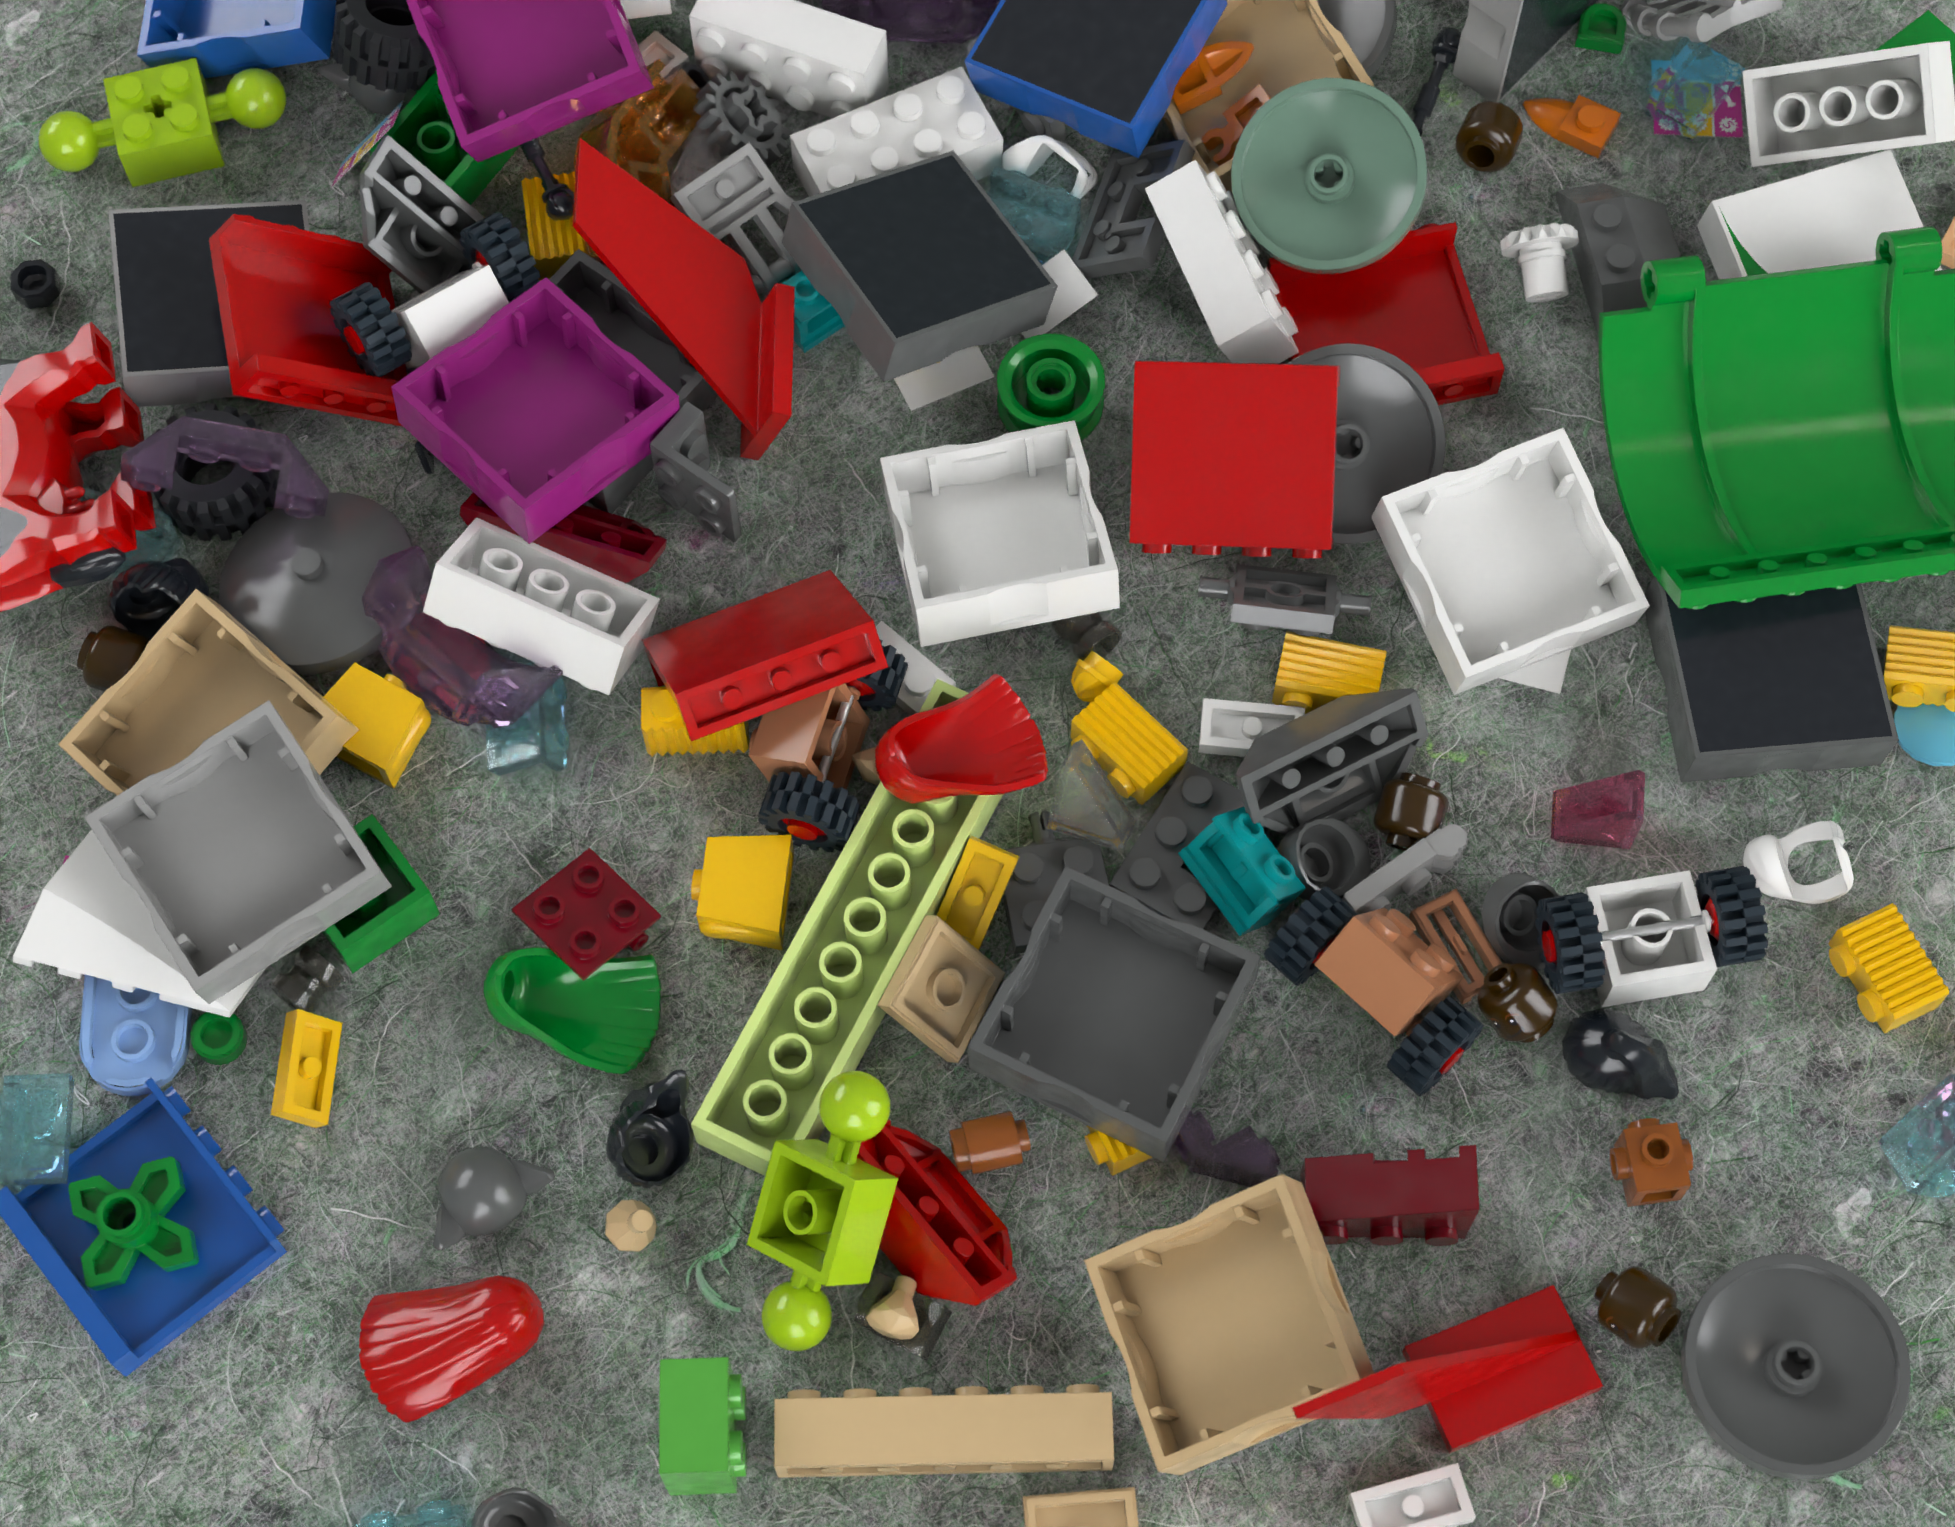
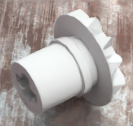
M1552 223L1549 225L1539 224L1534 227H1524L1522 230L1512 231L1500 241L1502 255L1509 258H1517L1518 266L1521 267L1525 301L1532 303L1546 302L1563 298L1569 294L1564 260L1566 259L1565 250L1579 243L1578 232L1574 229V226Z

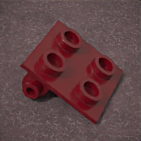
M591 848L584 851L511 909V912L583 981L623 948L630 947L633 951L642 948L649 938L644 931L661 919V914Z

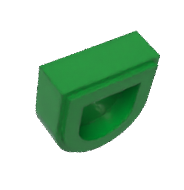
M1597 3L1587 7L1580 17L1575 47L1621 55L1627 24L1625 16L1622 15V12L1617 7L1606 3Z

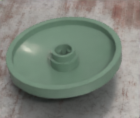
M1321 78L1291 86L1272 97L1258 109L1249 120L1238 140L1232 162L1231 183L1240 219L1252 239L1266 253L1294 269L1317 274H1335L1357 270L1370 265L1392 251L1404 239L1421 211L1426 194L1428 173L1426 154L1420 134L1407 112L1394 99L1381 90L1363 82L1344 78Z

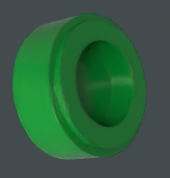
M205 1012L193 1024L190 1039L193 1048L201 1059L213 1065H224L236 1060L243 1053L247 1044V1031L239 1017L234 1013L229 1018Z

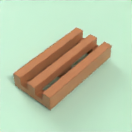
M1454 889L1412 910L1409 918L1416 926V930L1424 943L1428 946L1435 944L1450 954L1427 916L1431 915L1472 982L1468 985L1465 978H1463L1453 990L1463 1005L1479 994L1485 977L1443 911V908L1450 907L1488 971L1502 964L1461 895L1457 889ZM1455 965L1453 968L1462 975L1458 966Z

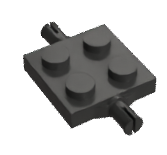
M1237 564V572L1230 580L1200 575L1198 597L1228 600V603L1232 606L1230 622L1241 623L1243 627L1251 630H1267L1270 627L1291 629L1294 633L1302 636H1317L1321 633L1333 634L1334 619L1339 613L1369 617L1372 595L1342 593V590L1337 586V575Z
M1039 811L1028 816L1034 842L1023 847L1004 849L1020 856L1002 897L1014 954L1025 952L1030 939L1031 929L1065 866L1108 885L1098 836L1073 840L1054 839L1050 812L1042 811L1040 817Z

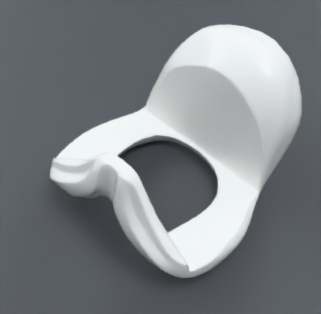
M1033 136L1013 145L1003 153L1002 167L1009 178L1024 179L1035 173L1055 151L1079 170L1075 185L1069 196V200L1074 203L1079 201L1098 182L1096 170L1082 155L1068 144L1049 136Z
M1831 820L1804 825L1781 839L1769 834L1754 838L1747 844L1744 851L1743 864L1744 867L1750 869V875H1754L1756 879L1755 887L1760 888L1762 893L1771 897L1808 904H1820L1845 895L1853 885L1851 862L1847 851L1843 848L1845 843L1843 831L1837 823ZM1833 840L1842 872L1830 879L1812 885L1796 883L1788 869L1790 853L1797 846L1804 843Z

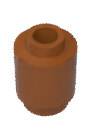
M1011 1111L960 1122L961 1128L949 1130L951 1148L958 1173L971 1170L972 1175L1022 1164V1152L1031 1150L1024 1119L1014 1121Z

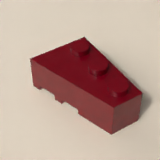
M1476 1145L1459 1146V1157L1426 1159L1425 1149L1407 1150V1160H1375L1373 1153L1305 1158L1300 1173V1182L1303 1184L1326 1245L1348 1242V1237H1370V1242L1376 1245L1400 1244L1403 1242V1238H1425V1243L1432 1246L1454 1245L1458 1243V1239H1465L1479 1211Z

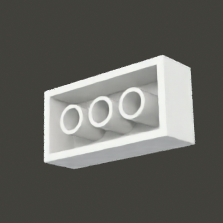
M697 0L689 15L695 63L701 67L710 80L718 73L725 77L729 71H734L739 81L745 75H748L751 78L752 85L756 87L764 85L766 87L765 96L786 102L797 110H810L830 118L884 98L889 88L886 30L796 0Z
M1950 41L1923 43L1742 71L1751 167L1955 140V98Z
M962 66L790 135L793 168L809 197L953 150L977 181L1003 170V137Z
M1194 160L1145 188L1219 349L1232 363L1279 364L1299 353L1292 338V335L1298 332L1297 326L1285 306L1281 307L1275 295L1280 293L1278 286L1267 267L1263 268L1257 256L1261 254L1260 248L1249 232L1244 229L1239 220L1240 216L1233 194L1230 190L1226 191L1217 173L1213 171L1207 174L1200 164Z
M476 517L435 564L423 613L439 619L449 627L459 628L486 640L496 648L506 649L531 660L541 668L553 670L578 681L588 689L598 690L610 695L643 650L642 639L648 638L660 599L536 543L528 544L522 537Z

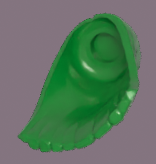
M538 947L521 948L500 955L492 963L485 975L483 995L488 1011L498 1023L508 1029L533 1037L562 1056L587 1067L614 1074H625L635 1069L638 1063L643 1061L645 1053L649 1052L651 1042L654 1041L656 1031L659 1028V1011L661 1010L660 991L662 989L657 963L651 954L611 958L583 981L551 949Z

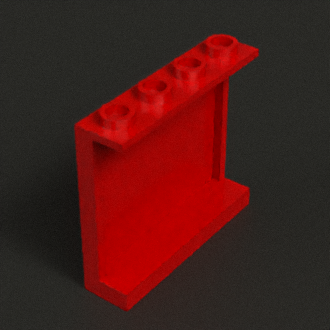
M233 214L209 238L233 395L402 426L398 422L392 386L407 376L406 365L404 364L382 377L366 375L365 370L358 366L355 356L352 357L350 355L349 347L346 342L342 341L339 335L341 332L335 327L333 322L335 318L330 312V301L365 282H370L373 288L376 287L381 292L382 299L385 297L390 303V310L394 309L395 303L389 275L392 270L364 248L363 243L342 239L336 235H324L299 229L293 225H281L255 219L250 215Z
M1456 222L1442 225L1430 223L1416 230L1409 231L1404 239L1381 259L1365 267L1344 273L1317 274L1305 272L1270 258L1268 270L1280 291L1275 296L1281 307L1285 306L1298 329V332L1292 335V338L1299 353L1288 358V361L1290 362L1304 353L1324 346L1348 343L1363 344L1389 352L1408 364L1427 384L1438 406L1498 394L1505 368L1500 353L1490 354L1454 246L1458 229Z
M1135 361L1130 543L1142 544L1143 553L1157 554L1172 553V545H1192V554L1222 555V546L1242 547V556L1271 557L1272 548L1292 549L1293 558L1318 559L1322 558V550H1332L1334 547L1333 513L1340 365Z
M831 570L642 639L657 685L659 687L666 686L678 707L687 735L691 741L888 668L873 619Z

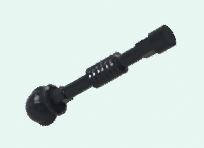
M1452 27L1442 29L1432 43L1431 53L1435 58L1433 62L1434 67L1428 82L1423 84L1413 109L1415 114L1413 122L1420 137L1423 133L1422 127L1426 118L1431 116L1439 96L1440 88L1438 86L1444 71L1448 69L1449 64L1455 63L1462 33Z
M538 138L521 144V149L527 161L534 164L542 180L545 192L541 198L546 203L548 216L552 220L564 221L570 219L573 216L574 192L569 189L567 184H559L558 180L553 177L543 158L545 152Z

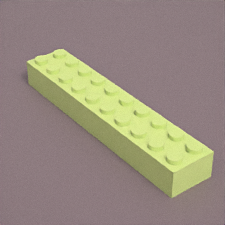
M937 679L918 713L951 703L964 697L968 692ZM880 781L694 1117L691 1126L696 1143L765 1176L775 1140L819 1139L825 1128L819 1111L820 1097L825 1086L837 1075L856 1070L886 1014L885 1011L877 1006L925 916L937 915L969 838L974 836L980 839L1003 794L948 796L912 804L890 794Z

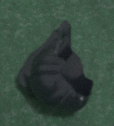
M174 558L165 562L144 561L131 566L115 577V580L112 581L108 604L117 622L126 627L128 631L151 640L195 589L209 597V587L201 572L192 563L183 558Z
M1603 1008L1582 1013L1579 1018H1573L1562 1040L1563 1057L1567 1061L1569 1073L1574 1075L1584 1086L1594 1090H1604L1606 1093L1635 1094L1641 1099L1663 1097L1671 1100L1677 1097L1679 1093L1677 1078L1669 1062L1667 1049L1661 1040L1651 1039L1641 1024L1635 1020L1632 1021L1628 1015H1623L1622 1011L1605 1010Z
M674 1070L665 1079L657 1083H649L639 1090L633 1089L623 1100L619 1114L610 1125L606 1143L607 1157L615 1167L617 1176L621 1177L623 1181L648 1189L653 1185L661 1186L674 1178L677 1173L682 1172L683 1167L690 1161L694 1133L692 1132L685 1108V1101L689 1091V1078L684 1070Z

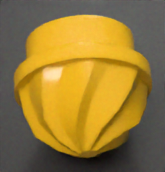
M1091 650L1084 661L1078 659L1075 663L1076 666L1072 673L1071 683L1080 700L1093 702L1098 695L1102 694L1104 689L1109 688L1111 683H1118L1124 674Z

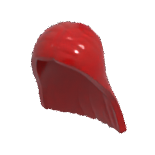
M993 674L976 689L958 700L902 719L882 736L875 748V768L883 786L893 796L912 804L948 796L1000 795L1027 788L1046 779L1048 762L1046 749L1037 725L1030 718V713L1020 697L999 674Z
M502 1275L485 1277L454 1286L375 1295L367 1305L360 1323L359 1348L361 1351L359 1359L361 1368L365 1370L364 1375L366 1380L370 1382L372 1392L378 1394L379 1402L382 1405H386V1410L390 1414L396 1415L403 1422L409 1423L466 1394L524 1356L538 1341L544 1326V1310L540 1299L527 1283L517 1278Z

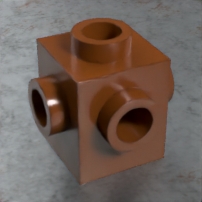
M1645 1118L1633 1121L1627 1125V1129H1623L1614 1144L1615 1148L1610 1149L1609 1159L1614 1179L1616 1181L1622 1180L1627 1207L1681 1200L1691 1186L1688 1171L1693 1170V1154L1688 1139H1681L1678 1123L1660 1124L1657 1118Z

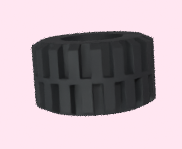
M336 0L332 50H334L336 63L342 65V71L348 76H356V81L365 86L368 84L375 86L377 90L386 91V89L395 90L396 93H406L407 89L419 91L436 71V66L428 46L418 33L407 1Z
M205 404V409L198 412L195 406L185 409L186 415L180 419L173 415L166 420L168 428L165 431L157 429L152 436L156 446H147L145 453L148 464L144 465L145 475L161 510L173 527L178 525L181 533L189 537L196 532L199 539L203 541H211L213 535H219L221 541L232 539L231 533L238 530L243 535L250 528L252 522L259 520L267 514L266 507H275L278 501L275 491L281 490V478L278 473L280 469L261 426H256L254 419L247 413L240 416L237 408L226 405L223 411H219L216 404ZM219 461L236 463L233 470L220 481L205 485L191 483L196 473L206 465Z

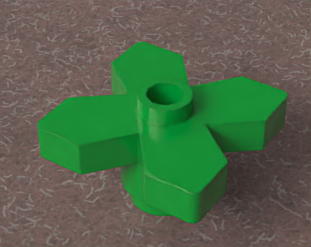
M170 1156L143 1163L129 1189H117L100 1175L69 1184L68 1190L73 1215L96 1226L100 1233L81 1256L87 1287L94 1291H99L125 1284L141 1252L167 1272L193 1266L199 1262L194 1232L165 1218L166 1214L186 1191L181 1163L174 1157Z

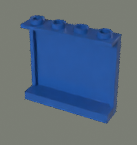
M152 1078L145 1081V1084L152 1091L150 1095L15 1195L7 1186L0 1190V1216L111 1365L124 1377L136 1370L287 1252L276 1238L285 1231L265 1205L257 1211L254 1210L245 1198V1196L253 1191L248 1182L234 1165L226 1171L222 1169L214 1156L222 1151L219 1145L203 1125L195 1131L190 1128L183 1117L190 1113L191 1110L173 1086L162 1092ZM170 1156L174 1157L181 1163L186 1191L166 1214L165 1218L194 1232L199 1262L193 1266L167 1272L141 1252L125 1284L99 1291H94L87 1287L81 1256L100 1233L96 1226L73 1215L68 1190L69 1184L100 1175L117 1189H129L143 1163Z

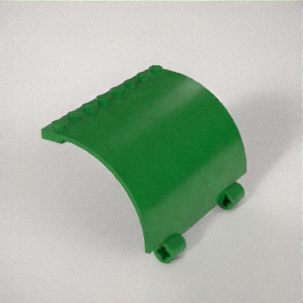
M1928 226L1880 233L1876 242V260L1712 281H1706L1703 263L1697 255L1646 261L1641 269V289L1647 307L1602 312L1599 314V379L1602 414L1617 491L1640 553L1657 581L1679 609H1702L1709 604L1731 601L1747 603L1759 597L1781 594L1797 596L1805 591L1824 588L1847 589L1852 587L1853 584L1874 581L1896 582L1903 577L1924 574L1940 576L1955 570V269L1935 271L1941 264L1942 243L1940 235L1934 227Z

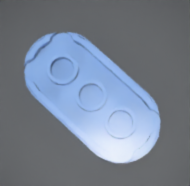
M85 975L79 1038L81 1060L96 1083L107 1091L122 1096H141L152 1093L145 1084V1081L152 1078L160 1088L175 1077L186 1061L190 1046L192 1008L159 1000V993L136 988L131 993L112 988V981Z

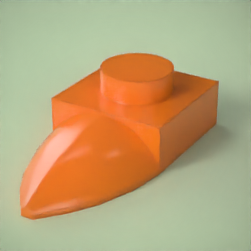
M1226 41L1203 47L1198 57L1184 71L1174 89L1172 98L1180 115L1222 95L1220 86L1232 79L1243 68L1254 50L1253 44L1242 41Z
M1578 95L1575 102L1556 98H1535L1525 100L1523 103L1528 116L1543 132L1562 143L1598 159L1618 126L1622 114L1581 95Z

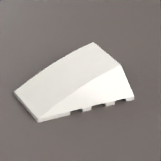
M92 829L43 888L13 955L14 963L32 967L34 962L57 967L58 974L77 979H80L82 974L112 981V988L131 993L136 988L159 993V1000L229 1018L265 970L263 969L211 1004L203 1000L194 992L156 932L150 912L137 891L122 878Z

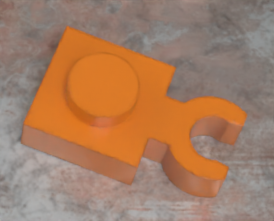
M1258 84L1222 113L1229 124L1224 128L1211 129L1202 136L1201 140L1209 151L1224 143L1222 150L1212 157L1218 166L1234 157L1238 140L1249 120L1258 109L1272 98L1261 84Z

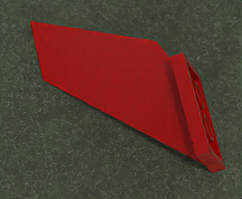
M580 138L577 142L572 226L741 421L740 457L759 461L792 416L795 287L776 283L761 304L746 261L741 255Z
M1552 1285L1404 1346L1402 1353L1406 1362L1386 1368L1292 1407L1297 1419H1384L1426 1404L1450 1454L1600 1391L1603 1384L1555 1286Z

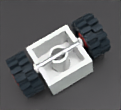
M495 212L460 231V244L465 248L462 252L464 257L470 262L468 264L470 270L460 272L392 310L389 308L390 303L385 297L382 299L381 292L376 287L373 288L370 282H365L330 301V312L335 318L333 320L335 327L340 330L341 334L339 335L342 341L348 345L350 355L352 357L355 356L358 366L365 370L366 375L382 377L406 364L408 369L420 367L445 348L474 334L493 314L540 282L538 279L540 278L539 270L534 267L536 264L534 256L529 255L527 251L529 246L526 241L522 242L520 232L516 227L512 228L511 221L507 217H503L500 212Z
M1744 866L1703 872L1698 875L1699 880H1696L1694 887L1690 870L1586 887L1584 894L1581 892L1539 900V906H1536V914L1538 916L1536 928L1539 931L1537 942L1541 946L1540 958L1541 962L1545 964L1544 973L1546 978H1549L1551 989H1554V993L1561 994L1597 988L1601 1007L1703 991L1715 974L1717 967L1762 960L1766 955L1764 948L1768 946V940L1764 933H1768V925L1763 919V915H1766L1765 906L1760 903L1762 894L1760 888H1755L1756 879L1754 875H1750V869Z

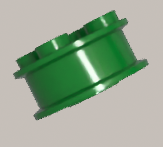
M1040 334L1019 342L1004 356L997 373V410L1000 420L1009 433L1075 420L1080 440H1084L1099 424L1104 409L1105 374L1099 358L1087 345L1066 335ZM1046 388H1056L1061 391L1053 395L1043 393Z

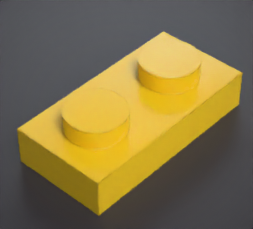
M971 836L936 916L941 918L976 949L980 950L1020 856Z
M300 1009L286 1013L271 1108L272 1116L313 1128L328 1125L342 1030L341 1022Z

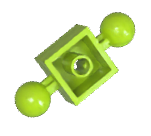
M196 58L103 79L111 118L92 122L87 116L75 111L55 113L40 128L38 143L44 159L54 168L65 172H78L88 168L97 159L101 148L116 145L118 156L133 188L224 167L225 163L216 122L233 118L239 124L251 129L270 127L282 117L286 108L287 97L281 81L271 72L260 68H249L240 71L230 80L226 92L209 95V90Z
M848 1071L841 1073L825 1086L820 1097L819 1111L824 1126L831 1133L828 1144L819 1139L775 1140L746 1245L793 1269L791 1280L779 1284L768 1294L761 1312L762 1325L766 1335L775 1345L785 1350H808L819 1344L827 1335L832 1321V1309L827 1296L820 1289L821 1285L869 1283L898 1178L857 1158L861 1142L876 1136L886 1125L890 1114V1099L886 1088L876 1077L866 1072Z

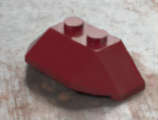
M474 492L460 506V516L467 526L477 517L518 535ZM581 505L534 540L533 543L623 583H628L650 570L666 549L667 539L655 535L651 529L636 520Z

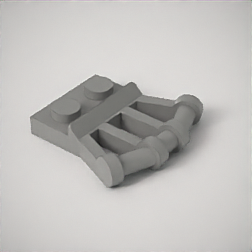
M1625 0L1620 7L1622 15L1626 18V23L1631 25L1638 34L1645 36L1653 35L1654 38L1664 41L1678 37H1688L1693 42H1707L1733 26L1783 9L1782 0H1655L1645 2V0Z
M750 142L670 197L679 211L721 241L724 237L728 238L737 253L745 259L747 267L752 273L751 277L758 294L764 293L768 295L776 283H779L789 275L794 276L802 271L782 244L784 233L767 210L772 205L788 216L791 203L795 202V200L784 192ZM752 218L778 254L779 259L769 266L766 265L740 227Z

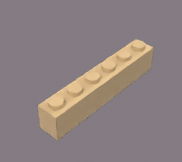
M1094 1384L1070 1385L1066 1387V1393H1044L1042 1386L1019 1385L1010 1388V1394H988V1388L964 1386L956 1388L955 1395H932V1389L909 1387L900 1389L899 1396L877 1397L876 1390L855 1388L843 1391V1397L821 1398V1392L817 1390L800 1389L789 1391L787 1398L774 1399V1468L777 1477L1113 1470L1112 1392H1100L1099 1386Z

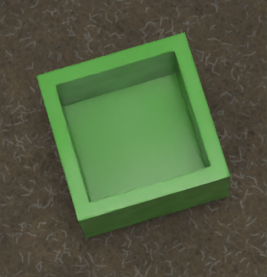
M728 1357L660 1359L659 1475L670 1496L737 1493V1477L747 1476L746 1442H743L742 1430L737 1431V1421L746 1420L747 1418L746 1387L742 1384V1374L733 1373Z

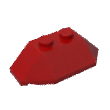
M889 1119L876 1136L861 1142L857 1156L858 1159L898 1178L879 1248L903 1276L910 1277L916 1281L915 1291L919 1295L977 1306L1008 1288L1016 1281L1017 1275L1015 1268L1012 1267V1248L1008 1228L964 1176L958 1173L957 1168L939 1147L908 1130L892 1126Z

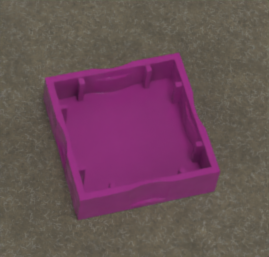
M406 0L418 33L432 54L437 71L438 86L460 145L478 163L654 88L620 0Z
M547 277L493 314L474 334L445 348L392 386L398 422L528 544L532 543L651 454L650 443L680 410L679 395L632 353L625 351L609 340L600 331L594 320Z

